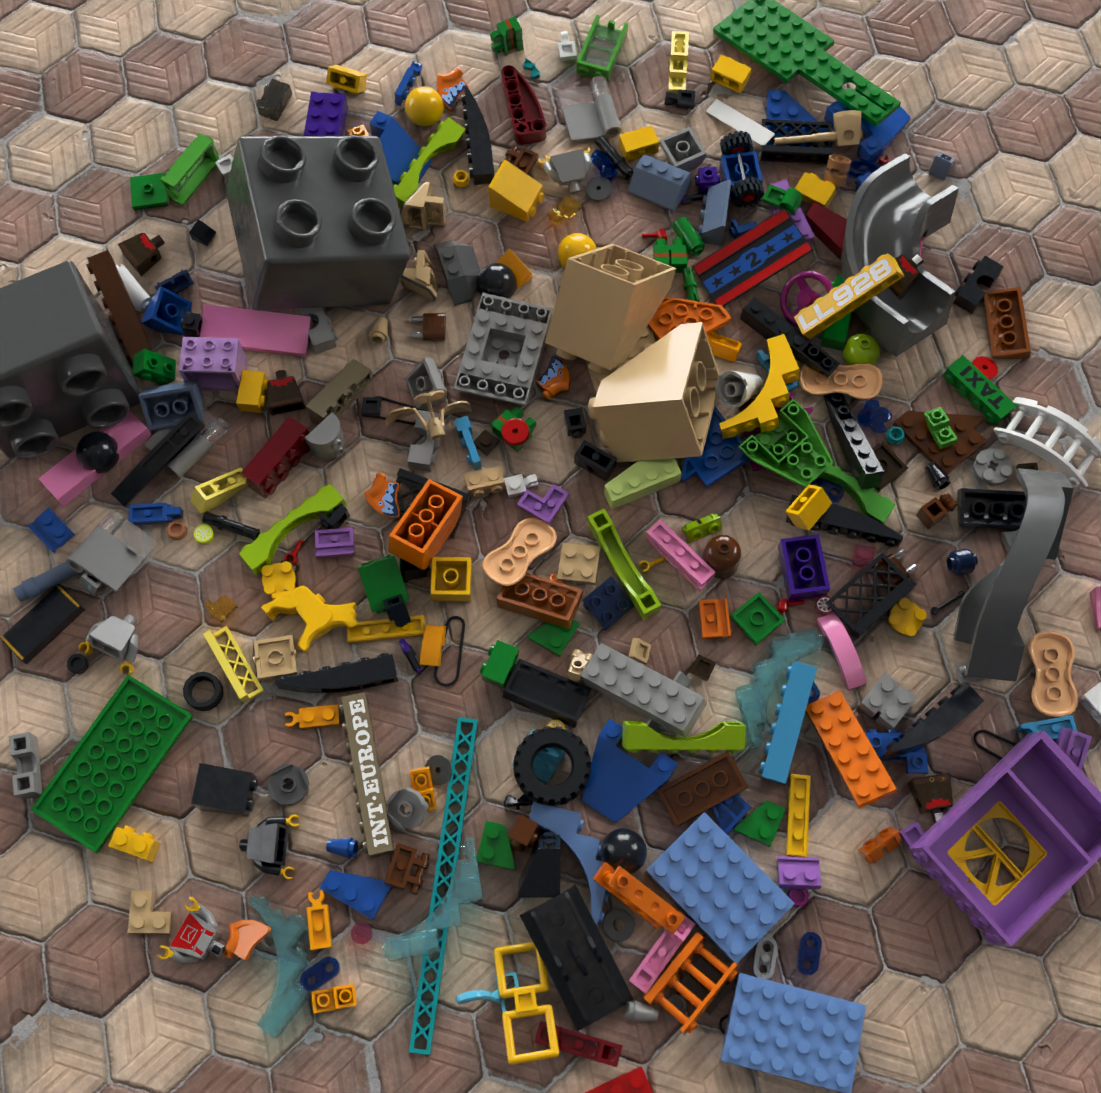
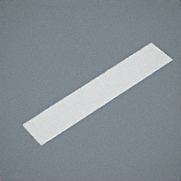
M718 99L706 110V112L737 131L748 132L751 139L760 145H765L775 134Z

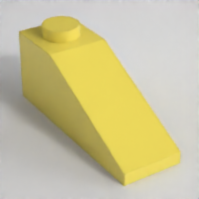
M240 467L195 486L190 501L201 514L217 508L247 486L241 474L243 469Z

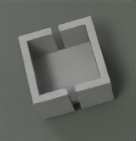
M884 672L858 705L857 709L870 719L879 712L880 716L874 722L887 731L892 730L917 699V696L903 686L898 688L899 683Z

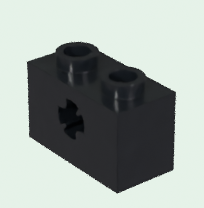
M585 440L574 455V464L606 482L616 468V457Z

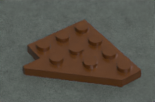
M907 411L893 423L894 427H900L904 431L905 438L930 462H935L947 475L987 441L975 429L985 419L983 416L946 414L950 420L949 426L957 436L958 441L956 444L939 449L924 418L925 412Z

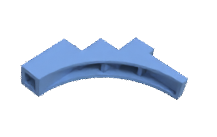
M533 801L529 819L537 822L540 829L560 835V841L570 849L579 861L589 886L591 916L596 925L598 923L602 924L605 911H601L603 902L607 903L609 892L592 880L603 864L602 861L596 860V857H601L600 839L577 834V831H582L584 822L583 819H580L581 813L542 805Z

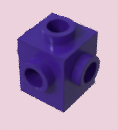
M706 166L699 168L698 175H695V186H698V193L703 192L707 194L709 187L721 182L720 174H717L716 167Z

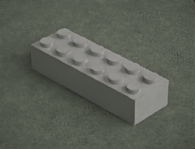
M602 643L580 675L585 685L684 738H687L706 706L704 696Z

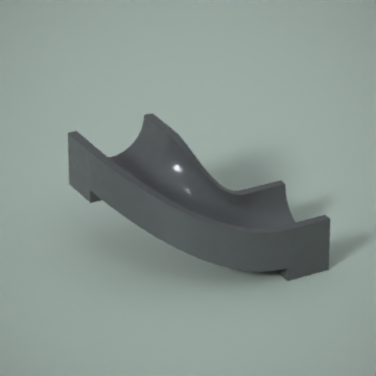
M905 153L870 174L856 192L847 217L841 253L843 283L847 278L858 274L863 267L874 263L881 255L888 253L896 258L903 254L908 260L916 254L920 256L919 242L921 236L926 238L951 222L959 188L952 185L933 197L929 196L914 181L910 170V156ZM922 264L916 268L920 272V278L901 300L889 288H886L854 310L859 318L871 328L870 335L876 339L878 344L896 357L945 326L948 322L956 291L927 272Z
M1017 468L1016 477L1026 496V507L1019 530L1002 533L1001 539L1008 552L1005 560L965 593L960 603L953 638L954 641L972 644L965 671L968 677L1006 681L1017 680L1025 648L1017 627L1045 560H1056L1074 490L1065 473Z

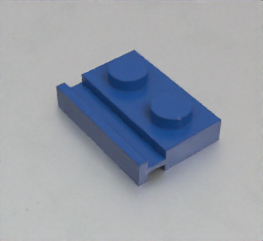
M50 508L38 516L34 523L28 525L53 553L75 536Z

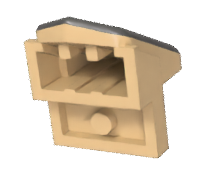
M424 182L402 205L400 211L402 222L408 224L409 228L426 230L427 224L445 226L444 198L432 197L430 182Z
M418 250L417 257L414 259L415 268H405L400 283L405 288L431 301H435L437 299L438 281L432 271L433 265L426 251Z

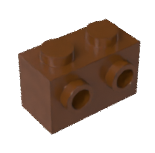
M520 814L508 836L511 847L519 852H523V850L528 852L530 847L533 848L538 839V823Z

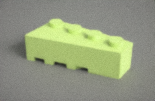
M675 458L637 461L605 484L604 495L611 509H614L680 482L682 472Z

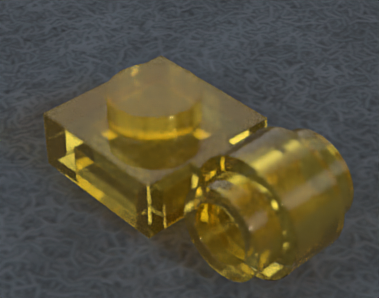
M568 194L556 205V208H552L549 211V220L554 224L560 225L564 221L565 216L570 219L581 209V204Z

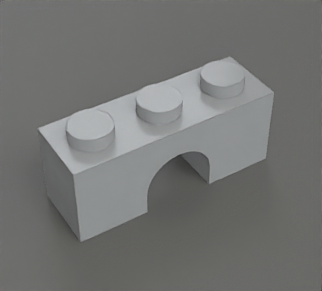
M326 307L300 308L302 316H311L312 322L319 323L314 329L308 330L315 353L318 354L336 348L335 340H338L335 330L330 329L329 325H332L329 314L325 315L324 313Z
M418 410L426 424H428V420L431 419L430 412ZM434 413V416L440 420V413ZM417 417L415 423L416 434L425 436L427 441L422 445L411 444L407 460L408 467L410 469L431 472L432 466L436 465L437 455H435V450L439 449L440 439L431 440L429 431L425 430L424 425Z
M30 732L9 736L10 755L15 759L17 765V775H12L14 796L22 800L41 796L43 792L37 737Z

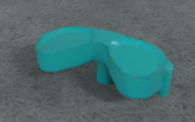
M526 58L523 63L524 70H532L531 79L540 78V71L535 67V63Z

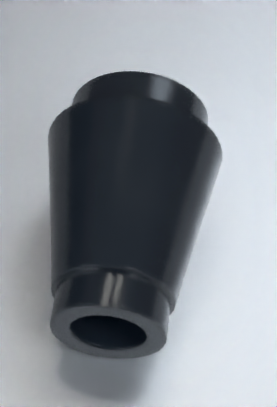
M935 462L926 465L925 469L933 488L943 490L951 483L950 477Z

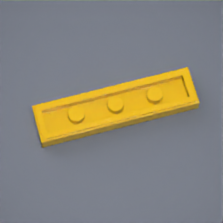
M424 615L410 616L411 622L403 627H396L394 620L390 622L389 619L358 622L359 626L352 630L347 628V642L352 644L424 636L425 617Z
M789 775L786 856L807 857L811 780V776Z

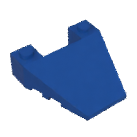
M835 101L826 108L824 120L832 122V129L834 130L833 114L850 109L841 102ZM901 106L877 127L861 117L862 133L867 139L860 142L856 155L867 167L877 161L879 156H883L886 149L893 143V140L900 134L911 117Z
M377 111L369 123L371 134L380 138L393 186L395 184L398 186L401 182L399 180L401 175L410 170L409 165L413 159H418V153L421 148L393 117ZM431 159L426 163V165L421 170L419 174V182L421 181L424 174L431 165Z
M609 719L598 735L591 762V774L584 789L582 802L616 824L640 803L663 787L678 763L660 752L651 768L643 765L618 748L622 741L623 727Z

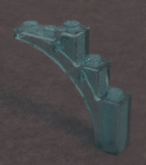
M252 895L248 902L260 913L266 924L271 928V935L277 955V977L274 992L267 1010L257 1025L271 1037L278 1038L310 997L306 993L307 987L299 981L296 984L294 983L310 962L306 959L308 955L299 947L296 950L294 949L308 931V926L306 925L308 920L299 913L297 916L290 913L287 919H285L286 914L279 908L273 910L268 906L271 902L264 896L260 895L258 898Z

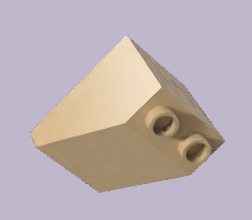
M615 244L568 258L545 343L556 347V354L561 358L575 360L578 356L589 361V369L598 373H609V370L625 363L670 290L676 268Z
M703 322L680 324L600 382L596 397L590 398L588 404L590 418L598 420L601 427V444L604 448H610L612 456L617 458V462L702 456L717 397L715 384L720 376Z

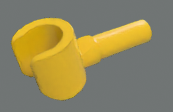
M661 557L651 562L642 560L639 562V567L648 565L646 569L642 570V573L647 574L650 572L651 567L664 562L665 559Z

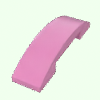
M831 613L817 618L816 620L823 636L827 637L841 668L840 674L848 691L867 684L857 652L839 617L835 613Z
M685 916L674 935L665 929L629 981L646 994L695 926V923Z

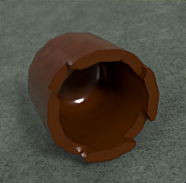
M718 535L707 542L702 559L715 571V578L724 580L736 573L740 564L741 548L733 537Z

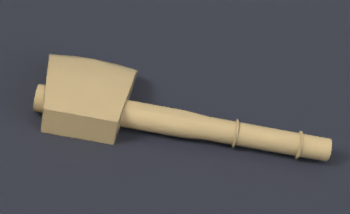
M848 110L834 113L835 132L792 137L783 136L781 138H774V145L836 141L837 146L860 144V138L863 136L861 111Z

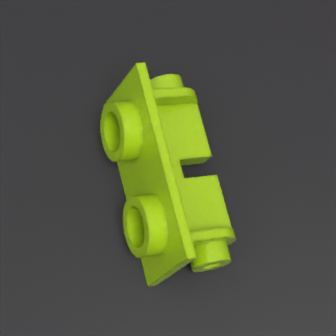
M712 513L700 518L701 524H698L697 520L684 524V527L681 529L683 534H686L687 543L697 541L700 538L722 530L721 516Z

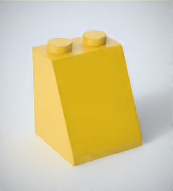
M503 160L488 186L490 207L525 222H528L530 217L535 215L537 204L541 203L544 198L543 185L507 160Z

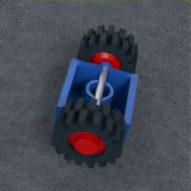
M734 131V134L729 133L728 136L725 135L724 139L720 140L722 156L719 169L722 182L731 180L729 197H732L735 206H744L745 208L747 205H750L751 207L753 204H758V201L761 202L764 196L762 174L757 153L753 151L750 134L746 131L744 133L743 131L739 133Z

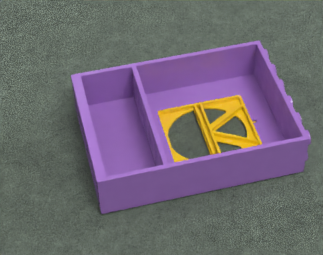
M1044 730L1027 734L909 849L913 853L912 857L919 864L922 863L927 868V874L942 885L940 887L946 895L952 896L956 901L955 905L962 912H966L970 917V922L985 933L984 938L990 944L1012 947L1101 857V792ZM992 818H1003L1015 823L1023 831L1029 846L1028 862L1023 872L1014 865L978 824ZM973 831L987 847L965 851L969 834ZM994 855L987 883H982L972 875L966 861ZM1002 863L1015 877V880L1008 884L997 886L996 880L1000 864Z

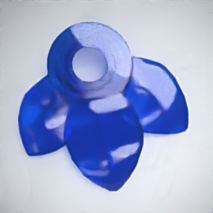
M871 399L858 412L857 420L860 425L869 426L874 432L884 433L886 432L884 423L892 418V413L888 409L880 407L878 400Z

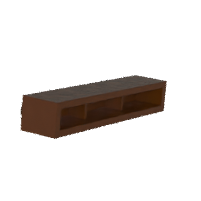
M106 250L88 257L89 263L86 266L90 274H94L96 278L94 284L97 291H101L104 298H101L105 309L109 308L111 312L109 319L112 325H116L119 332L116 334L120 343L124 342L126 349L124 353L127 359H131L133 362V355L143 349L153 352L111 253Z

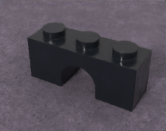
M984 256L982 261L978 260L972 268L974 272L972 274L968 273L963 283L965 285L963 287L959 286L956 290L954 304L973 314L986 293L977 285L982 284L991 288L1004 266L987 256Z

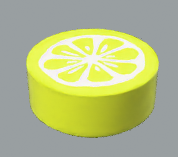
M199 525L194 531V538L200 544H209L214 539V531L208 525Z

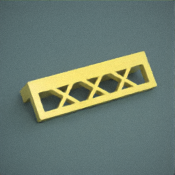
M227 626L215 633H212L210 630L203 633L243 703L264 692ZM224 633H227L229 637L227 645L219 644L216 638ZM229 649L238 652L236 661L228 660ZM238 665L247 668L245 677L237 676ZM247 681L255 683L258 689L247 694L245 690Z

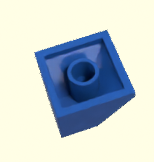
M161 286L146 306L141 324L158 332L183 335L184 331L181 329V320L186 312H190L192 302Z

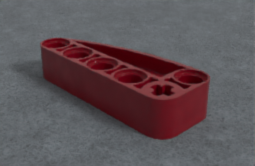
M511 65L504 66L501 69L502 87L515 142L519 145H526L544 141L546 138V122L535 93L515 67Z

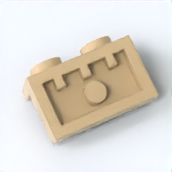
M501 466L464 474L468 494L471 497H481L485 493L490 492L499 493L506 489Z

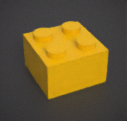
M432 557V601L471 602V557Z

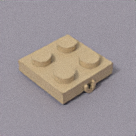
M563 543L557 580L571 582L576 586L580 584L596 585L601 547Z
M293 635L254 641L255 657H253V662L256 665L257 679L259 681L298 674L296 659L298 656L297 650H295Z

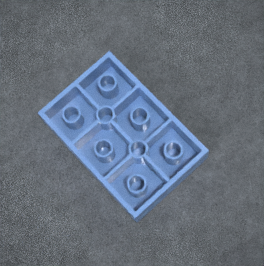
M705 812L645 871V874L686 917L695 923V926L732 964L733 962L737 964L795 904Z
M738 973L735 979L719 1061L840 1093H851L866 1005Z

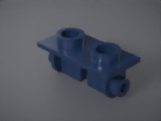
M187 269L161 283L158 282L155 289L157 291L162 286L176 294L194 284V281Z

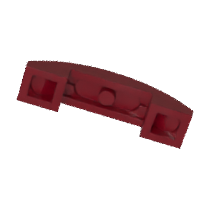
M540 1021L534 1043L550 1047L546 1022ZM555 1025L560 1051L610 1066H618L623 1045Z

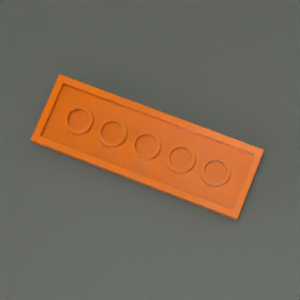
M841 691L807 704L805 712L859 809L897 793V788Z

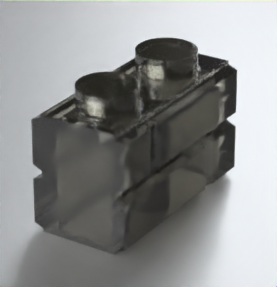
M275 79L266 84L263 96L259 97L256 102L259 114L278 121L292 96L290 85Z

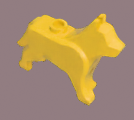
M306 586L272 593L273 601L261 607L272 621L276 619L279 613L300 615L306 627L298 639L297 646L305 653L309 651L313 640L327 634L333 628L341 626L352 630L359 626V623L356 621L357 613L355 609L357 605L355 602L342 605L324 604L326 602L319 593L315 595Z

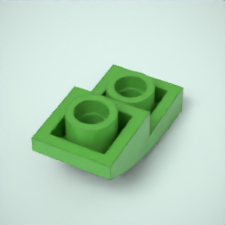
M941 407L924 413L927 426L939 449L957 443L958 438L949 426L950 420Z

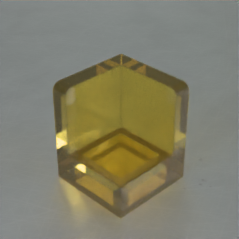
M222 595L214 604L209 600L204 605L207 611L221 624L238 608L236 603L226 595Z

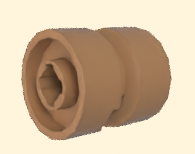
M830 155L827 162L828 169L825 170L823 181H830L836 187L845 186L847 179L845 172L849 171L851 160L841 155Z

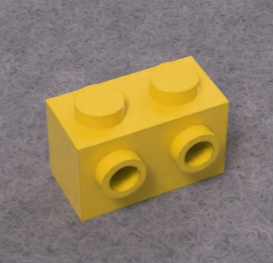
M721 54L712 68L710 80L741 94L750 80L752 68Z
M333 65L328 67L326 84L333 86L332 88L344 89L350 94L358 95V93L365 91L368 74Z
M651 125L619 135V147L623 157L628 162L641 158L643 154L651 155L657 153L659 150V140Z
M804 172L795 189L801 192L803 201L811 205L817 202L828 208L836 195L835 185L830 181L819 179L814 173Z
M242 370L236 401L240 411L262 413L263 407L266 406L267 399L265 393L268 390L269 382L265 372Z
M808 484L785 512L795 527L809 531L827 511L832 502L822 487Z
M126 825L124 828L116 827L108 845L109 847L153 863L161 844L154 840V835L146 832L139 835L135 833L137 829Z

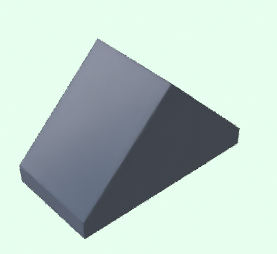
M939 152L933 160L929 174L945 180L956 159Z

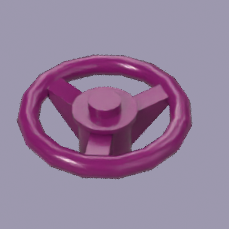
M801 271L792 276L783 286L780 295V308L784 317L793 326L799 327L794 316L799 314L801 309L809 307L816 299L821 297L819 293L810 288L804 278H813L820 281L825 286L827 293L833 288L831 282L821 273ZM797 282L800 289L796 298L798 307L791 314L787 307V295L790 288Z

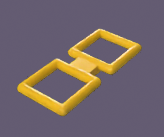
M528 942L495 948L493 953L499 996L502 999L514 997L516 1010L505 1011L502 1014L508 1063L514 1065L558 1057L559 1047L553 1007L549 1004L537 1006L535 993L547 992L549 990L547 969L534 943ZM536 950L540 984L507 989L502 955ZM545 1014L550 1049L516 1055L511 1020Z

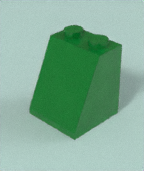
M390 554L358 565V571L372 612L376 611L377 614L386 612L383 600L402 594L405 605L407 604L406 601H409V597L395 555Z

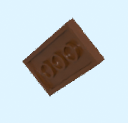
M727 751L657 791L675 826L678 827L745 791L749 787L730 752Z

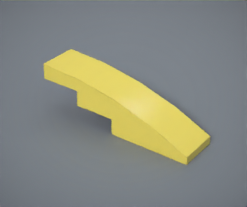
M672 31L668 92L678 93V89L686 90L689 32Z

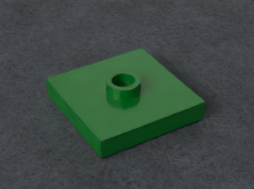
M165 172L130 177L133 210L169 205L168 195L160 180L162 176H166Z
M760 592L730 615V619L755 646L786 621Z

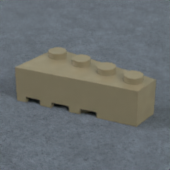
M354 358L347 363L306 405L311 421L318 426L332 412L340 420L373 379L371 369Z

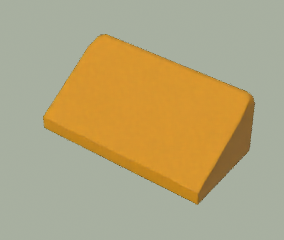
M508 249L496 262L508 266L514 272L517 280V289L532 279L531 271L511 249Z
M714 332L707 335L713 355L731 362L736 361L743 343Z

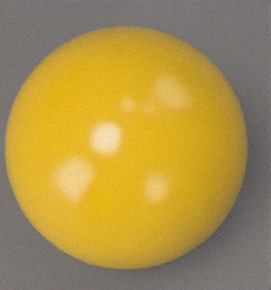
M422 86L415 88L408 94L405 101V111L408 118L414 124L422 127L434 125L443 114V100L436 90Z
M582 233L570 234L558 246L557 256L559 263L565 269L568 258L597 248L594 241L587 235Z

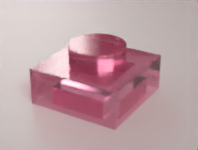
M856 544L854 546L852 564L860 566L869 565L874 560L875 547Z

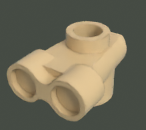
M579 649L573 650L567 672L570 680L575 682L582 681L580 675L592 658V654H585Z

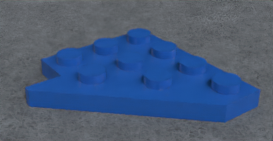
M767 91L766 119L819 122L786 91ZM766 125V129L771 132L776 129L772 125ZM790 126L782 128L787 133L793 130ZM807 127L800 129L805 135L811 131ZM819 128L817 131L826 133L827 129ZM780 132L774 135L776 138L783 137ZM794 133L792 136H800V135H799L798 133ZM770 139L765 145H774V141ZM808 142L800 143L802 147L810 146Z
M715 406L703 454L699 457H685L681 475L682 483L697 475L705 487L708 488L750 461L738 448L743 443L738 435L723 439L719 423L726 420Z

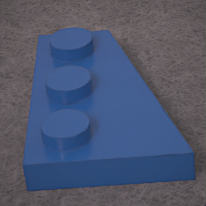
M330 870L319 889L374 920L392 886L384 884V880Z

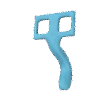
M516 972L505 974V977L512 976L514 978V988L519 987ZM498 983L497 989L494 992L474 990L462 993L456 997L457 1004H465L475 1000L496 1002L501 1005L502 1012L507 1011L504 1002L506 999H509L500 998Z

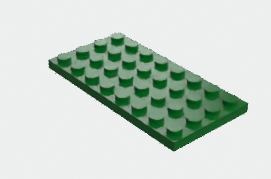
M127 675L33 805L31 811L98 854L194 716L135 678Z

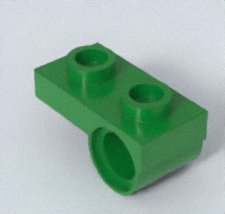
M771 184L762 198L763 203L780 210L785 208L788 213L793 215L796 214L803 201L802 194L797 189L788 188L786 191Z

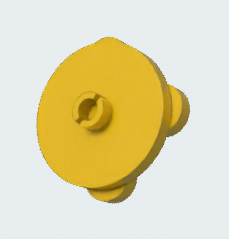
M285 561L262 567V584L267 595L295 588L296 575L290 562Z
M902 598L891 608L888 622L896 632L912 637L921 628L927 613L908 598Z

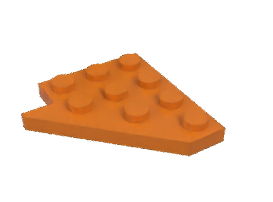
M665 296L649 322L648 327L659 340L680 324L703 322L706 334L709 335L732 321V317L722 305Z

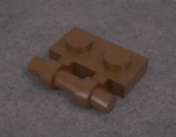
M512 145L511 149L507 150L504 160L510 163L512 160H515L513 165L529 175L538 160V153L522 148L519 153L517 152L518 147Z
M397 843L384 884L404 890L406 883L412 885L410 893L417 895L419 888H422L424 882L422 880L424 872L429 867L428 860L430 855L422 853L420 859L416 858L417 849ZM412 865L417 867L415 876L409 875Z

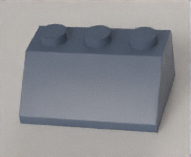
M643 154L635 166L628 193L674 212L691 186L690 172Z
M726 180L709 187L707 195L703 196L702 205H705V210H701L700 220L703 221V225H699L698 235L701 236V240L705 244L722 246L731 180Z
M198 379L145 388L138 395L149 430L176 426L189 412L195 415L201 422L204 420L203 396Z

